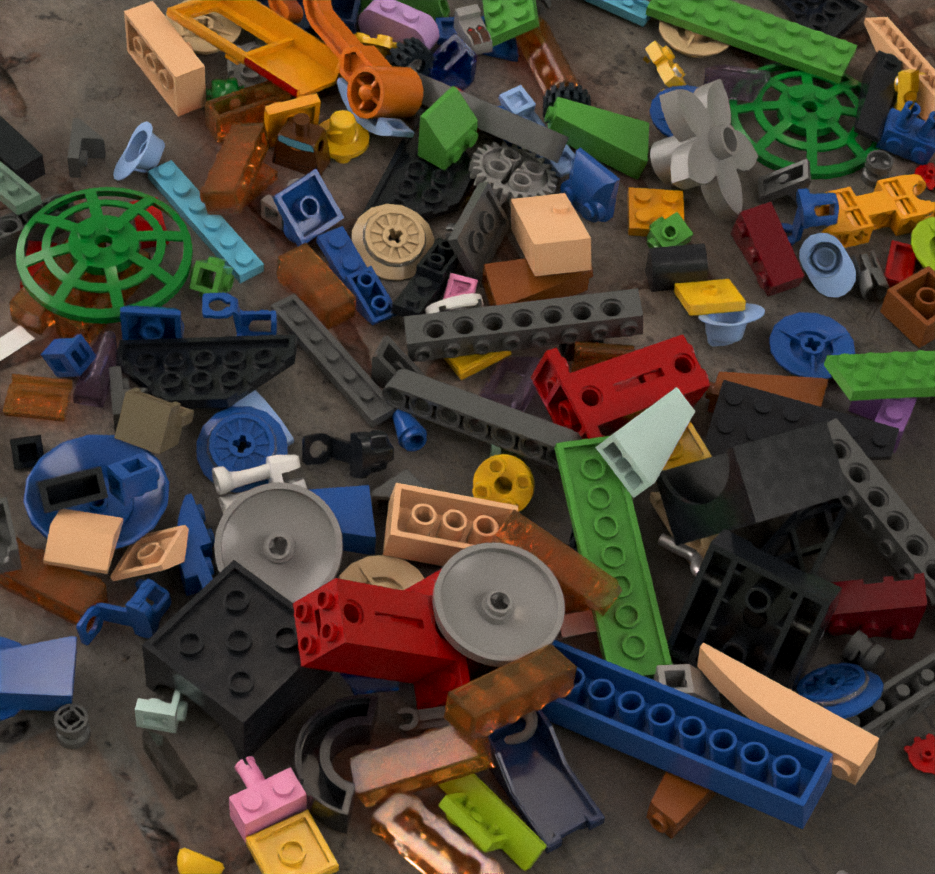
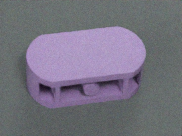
M373 0L360 14L358 19L361 32L369 35L370 38L377 39V35L382 34L392 37V42L398 43L400 41L403 44V39L408 38L410 40L411 37H414L415 39L418 38L429 50L439 39L438 26L430 15L396 0Z

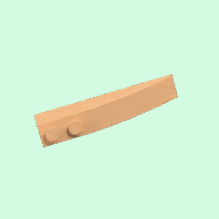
M888 17L865 18L864 24L876 52L880 50L886 54L889 53L896 56L898 60L902 61L901 71L914 69L919 70V73H926L919 75V92H917L918 105L921 107L919 116L922 120L926 121L929 114L935 111V69Z
M702 643L700 646L697 667L741 713L752 721L833 753L832 774L853 785L857 784L875 758L879 742L877 736L705 643Z

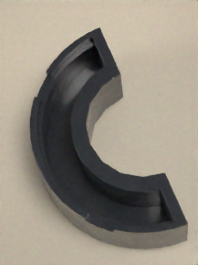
M347 696L335 700V704L323 710L321 708L318 709L303 725L296 741L295 775L307 794V809L320 823L341 833L347 834L355 804V784L343 780L334 771L331 763L334 757L345 748L354 745H370L377 719L378 696Z

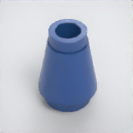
M399 409L396 410L392 415L399 445L407 451L421 449L427 441L426 429L412 414Z

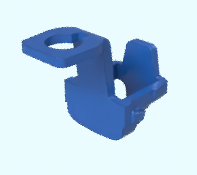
M807 188L797 189L796 202L798 208L793 225L781 223L784 231L787 234H792L787 237L791 246L801 239L804 229L837 224L839 203L836 194H812ZM829 205V215L817 216L814 208L816 206Z
M203 294L202 315L204 318L226 319L233 315L237 336L277 335L276 311L240 310L238 299L230 294ZM219 300L226 305H230V307H225L221 311H214L210 309L209 304ZM255 320H271V332H252L249 330V325Z
M138 579L135 583L137 592L125 604L126 608L107 603H97L89 607L76 626L82 644L89 645L100 632L104 621L131 626L135 635L146 639L150 638L158 631L160 619L171 605L170 593L151 579ZM146 598L152 600L154 604L151 606L146 601ZM96 616L92 629L87 633L86 628L89 620Z

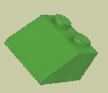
M452 86L420 116L418 156L444 171L452 163H456L462 153L468 147L471 148L478 139V120L456 87Z

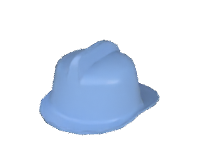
M143 122L133 132L125 151L115 166L113 173L115 180H123L133 171L146 173L158 165L165 148V143L153 133L151 123Z
M828 233L813 234L803 242L800 248L799 259L817 291L827 297L835 298L849 292L856 281V270L842 243L835 236Z
M746 303L745 310L699 315L698 319L705 323L708 344L712 347L725 346L740 341L743 338L747 323L760 319L765 314V309L756 304Z

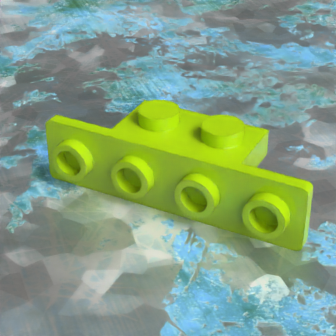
M455 754L447 757L433 777V781L447 794L438 805L446 813L447 820L454 826L460 827L469 836L470 843L478 850L486 853L502 849L522 870H529L546 849V844Z

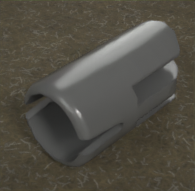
M872 250L870 251L873 268L867 253L859 254L862 272L855 255L850 257L856 270V281L862 297L869 302H874L872 291H875L878 299L881 300L886 296L889 289L876 252Z

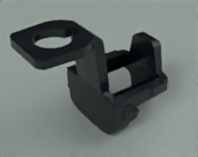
M380 430L353 432L350 435V441L329 436L325 433L306 435L302 439V462L305 465L326 463L330 458H334L350 465V475L361 479L367 478L371 472L375 473L385 470L388 462L394 460V447L389 442L387 433ZM315 441H321L324 445H327V450L322 451L319 456H311L310 447Z

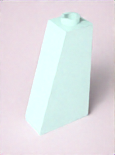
M676 387L595 447L633 498L656 482L693 417L695 410Z

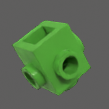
M676 212L667 219L660 217L649 226L650 230L646 239L648 240L647 245L649 248L680 246L690 242L693 232L679 213Z
M209 256L208 260H196L190 273L191 282L189 289L199 291V296L201 297L205 293L230 292L234 283L233 267L225 265L226 260L214 256ZM216 272L215 280H213V274Z

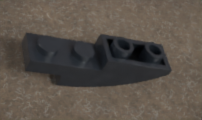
M438 238L420 260L414 277L392 303L391 313L403 318L404 316L426 314V307L438 302L447 286L450 273H454L459 263L447 239Z

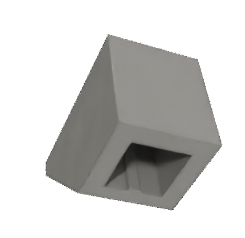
M690 664L657 665L653 680L721 707L718 689L701 670Z

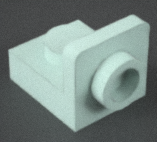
M175 689L171 703H165L156 698L149 700L138 698L135 707L136 727L176 733L179 721L184 722L187 715L188 702L183 701V693Z

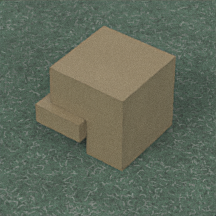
M135 387L125 393L114 438L161 454L178 445L182 427L192 423L195 411L180 406L181 403L176 401L171 403L143 393L141 389Z

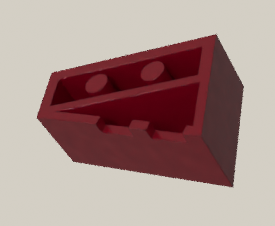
M772 202L741 211L730 234L757 277L760 288L764 289L769 297L798 287L805 275Z
M924 573L914 574V579L894 581V576L883 577L884 582L864 584L863 579L831 582L841 587L842 592L838 606L824 633L835 636L843 634L854 635L860 630L868 638L876 636L889 637L895 640L913 639L927 607Z

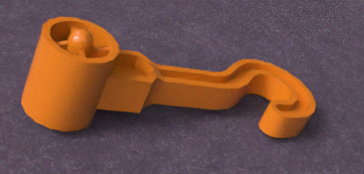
M268 0L269 8L290 22L298 24L302 21L303 9L297 0ZM303 0L305 15L311 27L339 59L340 74L348 82V102L352 111L358 117L365 119H378L379 117L408 118L420 109L424 90L422 80L416 71L410 67L391 66L375 46L363 45L335 13L331 0Z

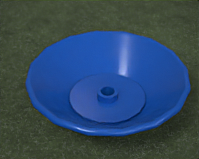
M85 435L62 442L40 457L26 478L23 503L30 522L35 529L48 539L50 524L59 511L44 513L35 481L101 466L108 498L64 509L123 518V525L115 550L132 545L156 527L168 506L169 480L160 460L146 449L115 439V435ZM141 453L150 462L155 463L159 470L158 488L145 493L143 496L130 499L131 504L124 506L109 492L107 465Z

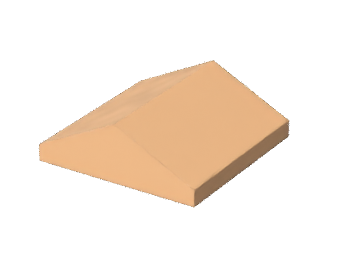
M60 509L50 524L43 559L44 564L108 574L123 525V518L71 509Z
M182 525L147 533L134 544L129 545L110 576L112 581L163 571L185 562L188 527Z

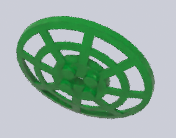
M778 62L750 72L733 89L729 99L731 111L730 125L745 135L758 154L756 161L772 170L777 171L795 163L777 157L765 150L775 140L788 147L806 151V159L810 161L811 179H832L852 174L865 167L867 155L871 151L880 150V148L876 147L877 143L873 141L871 146L864 151L855 140L858 133L854 132V126L847 132L839 124L841 115L856 118L859 99L851 89L855 88L859 93L861 89V82L847 73L844 74L841 80L843 82H840V84L801 70L782 73L774 77L764 75L780 70H798ZM801 77L802 84L789 87L780 81ZM812 78L828 82L834 86L826 90L813 85ZM751 80L763 83L756 92L754 102L737 105L741 89ZM770 87L782 93L778 101H762ZM845 93L855 108L840 105L836 96ZM805 109H811L814 112H807ZM776 110L780 122L773 127L766 119L763 111ZM754 112L758 124L766 132L757 143L743 129L738 114ZM789 130L795 134L805 136L806 142L790 138L783 133ZM831 132L839 137V139L830 142L817 143V137ZM847 145L856 156L852 160L839 164L817 166V152L832 151Z
M116 187L89 188L72 192L45 205L24 226L16 248V264L20 280L29 295L36 302L52 313L64 318L97 324L121 322L120 307H124L121 291L140 284L151 275L165 284V286L150 297L130 305L161 307L179 292L186 282L193 259L192 241L187 226L172 208L148 194ZM117 196L139 201L131 204L119 200H99L98 197ZM85 198L87 202L67 209L57 217L48 215L57 208ZM154 206L164 212L177 224L180 232L163 231L156 218L147 212L146 209ZM101 207H118L127 210L119 217L103 215ZM85 209H89L91 214L90 218L80 223L66 220L73 214ZM139 215L150 224L153 231H136L130 222ZM37 223L48 225L42 240V250L25 257L24 248L29 233ZM57 228L70 232L68 243L51 247V240ZM157 241L156 251L151 260L139 254V242ZM166 241L183 242L184 246L182 260L174 276L160 267L165 255ZM104 242L111 244L110 246L105 248L97 246L98 244ZM69 254L75 266L67 274L57 265L53 259L54 257ZM42 261L45 262L51 274L62 282L54 296L45 292L34 281L27 267ZM133 263L142 268L135 275L119 281L117 273L129 268ZM85 272L93 275H105L107 283H92L80 280ZM73 288L90 293H109L112 308H85L68 304L65 300Z

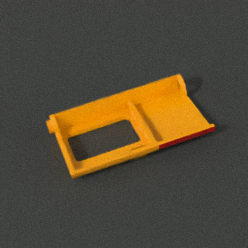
M191 0L167 8L166 14L170 19L226 53L225 58L236 65H245L295 98L302 95L308 96L336 85L338 78H343L340 74L339 59L323 41L257 0ZM217 12L268 45L246 52L193 18Z

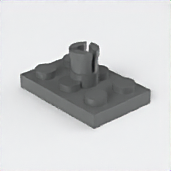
M488 182L478 183L458 222L447 225L446 230L452 231V233H445L450 247L453 249L468 277L477 279L478 282L482 280L484 264L491 263L511 225Z

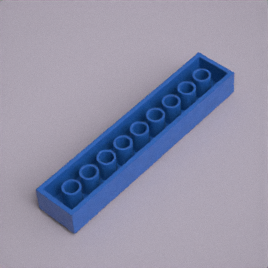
M554 640L549 649L535 660L518 666L504 667L497 677L500 698L521 697L530 703L531 700H535L547 719L552 723L800 829L805 827L832 777L833 753L557 640Z

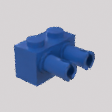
M907 101L901 111L891 108L876 147L918 164L926 165L935 153V111H932L927 120L924 121L917 118V115L921 112V107L916 102L911 110L909 108L913 101Z

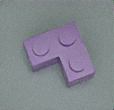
M918 397L851 401L848 411L871 419L874 422L899 428L893 453H895Z

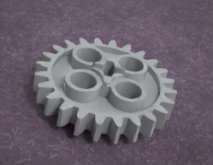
M492 142L491 147L487 144H484L483 148L478 147L476 153H473L468 169L471 172L470 178L475 179L474 186H477L478 183L488 182L496 197L499 198V203L502 205L505 201L509 202L510 207V199L554 194L558 181L555 178L556 172L550 171L552 165L544 164V157L537 158L535 157L536 153H528L527 149L524 148L518 149L515 144L512 147H508L506 142H502L501 146L496 142Z

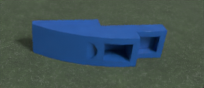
M341 226L318 235L316 242L330 264L328 270L353 307L372 325L397 316L391 313L393 302L372 266H366L344 227Z
M192 493L185 495L177 526L186 525L189 529L185 562L179 564L181 581L186 596L200 592L213 580L212 575H214L211 560H213L212 547H214L215 536L211 528L206 529L204 522H206L204 509L201 504L196 505Z

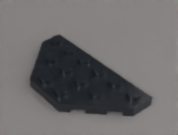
M420 107L409 126L414 132L413 138H403L362 214L370 208L384 204L403 205L417 212L424 220L459 210L474 180L470 178L471 172L468 171L471 159L465 150L456 163H452L444 171L418 156L420 116L427 108Z
M296 334L120 340L115 361L117 366H121V371L124 375L141 388H147L148 394L171 403L176 401L181 403L180 406L188 409L226 408L232 406L295 364L298 343Z

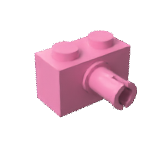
M252 756L246 757L248 765L244 763L243 759L235 765V770L240 775L247 789L229 797L230 817L245 843L246 837L307 810V794L291 767L265 779Z

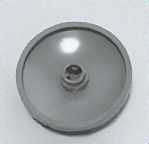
M290 483L263 484L240 495L223 514L215 535V559L219 572L235 560L294 603L335 579L343 557V537L337 518L330 507L312 491Z
M481 543L459 551L443 566L433 590L434 616L438 628L445 639L464 656L489 666L513 667L535 660L553 644L564 620V597L552 571L535 555L509 544Z

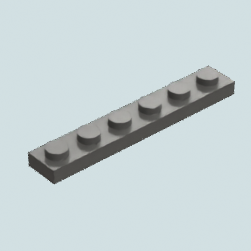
M295 293L271 305V310L277 313L278 322L289 334H296L297 343L371 428L392 417L397 409L389 406L384 401L381 394L382 390Z

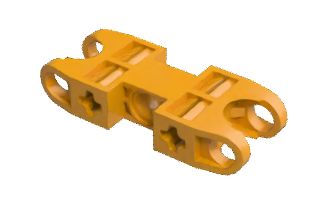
M915 174L899 175L877 180L874 192L859 196L855 195L851 187L828 191L825 193H835L839 203L837 224L828 226L821 233L835 236L844 248L868 243L872 231L890 226L895 236L911 233L920 221L929 217H935V202L921 200L916 197L925 190L926 183L920 175ZM821 205V207L814 209L817 216L829 215V205Z

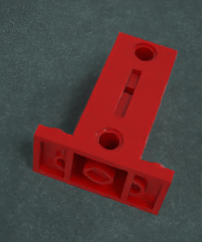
M683 334L572 373L569 372L567 360L560 355L556 347L544 353L530 377L553 423L577 432L582 439L611 436L676 387L692 408H694L710 387L706 371L701 368L695 357L694 348L687 342Z
M441 569L405 590L335 578L293 603L301 667L414 684L418 710L448 706L473 694L466 656L457 651L445 639L435 620L433 590Z

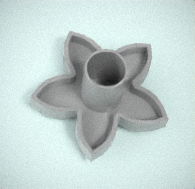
M721 79L700 86L694 93L684 89H676L660 95L662 111L673 136L656 141L651 146L650 158L656 175L664 183H671L680 189L688 190L701 186L708 206L723 223L737 219L743 206L742 187L738 173L750 170L755 165L758 154L745 135L730 125V104Z

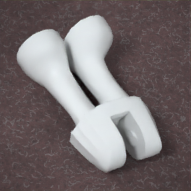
M297 455L266 457V464L241 471L230 472L224 466L212 468L215 489L219 495L226 494L240 486L268 479L269 483H290L307 489L304 478L283 481L282 473L301 467L299 456ZM246 491L219 497V504L223 514L233 501Z

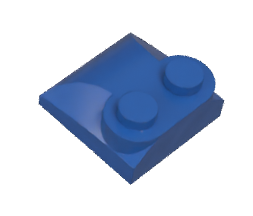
M580 147L576 150L569 179L560 186V194L565 193L574 209L586 220L591 222H607L614 215L620 179Z
M317 169L312 170L272 196L284 221L283 229L286 238L292 243H296L298 247L305 245L344 218Z
M132 305L120 307L123 340L183 338L185 326L182 321L181 311L176 308Z

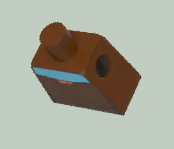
M298 113L294 117H289L278 133L272 163L303 174H308L312 170L317 169L320 176H322L331 161L326 130L321 126L310 123V117L305 113Z

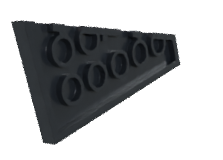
M772 0L793 22L836 38H840L866 14L868 8L867 5L858 0Z
M723 380L705 440V446L713 457L727 453V449L823 421L829 422L837 418L870 460H890L899 428Z

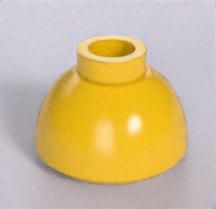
M185 847L179 849L177 855L179 874H222L225 869L223 863Z

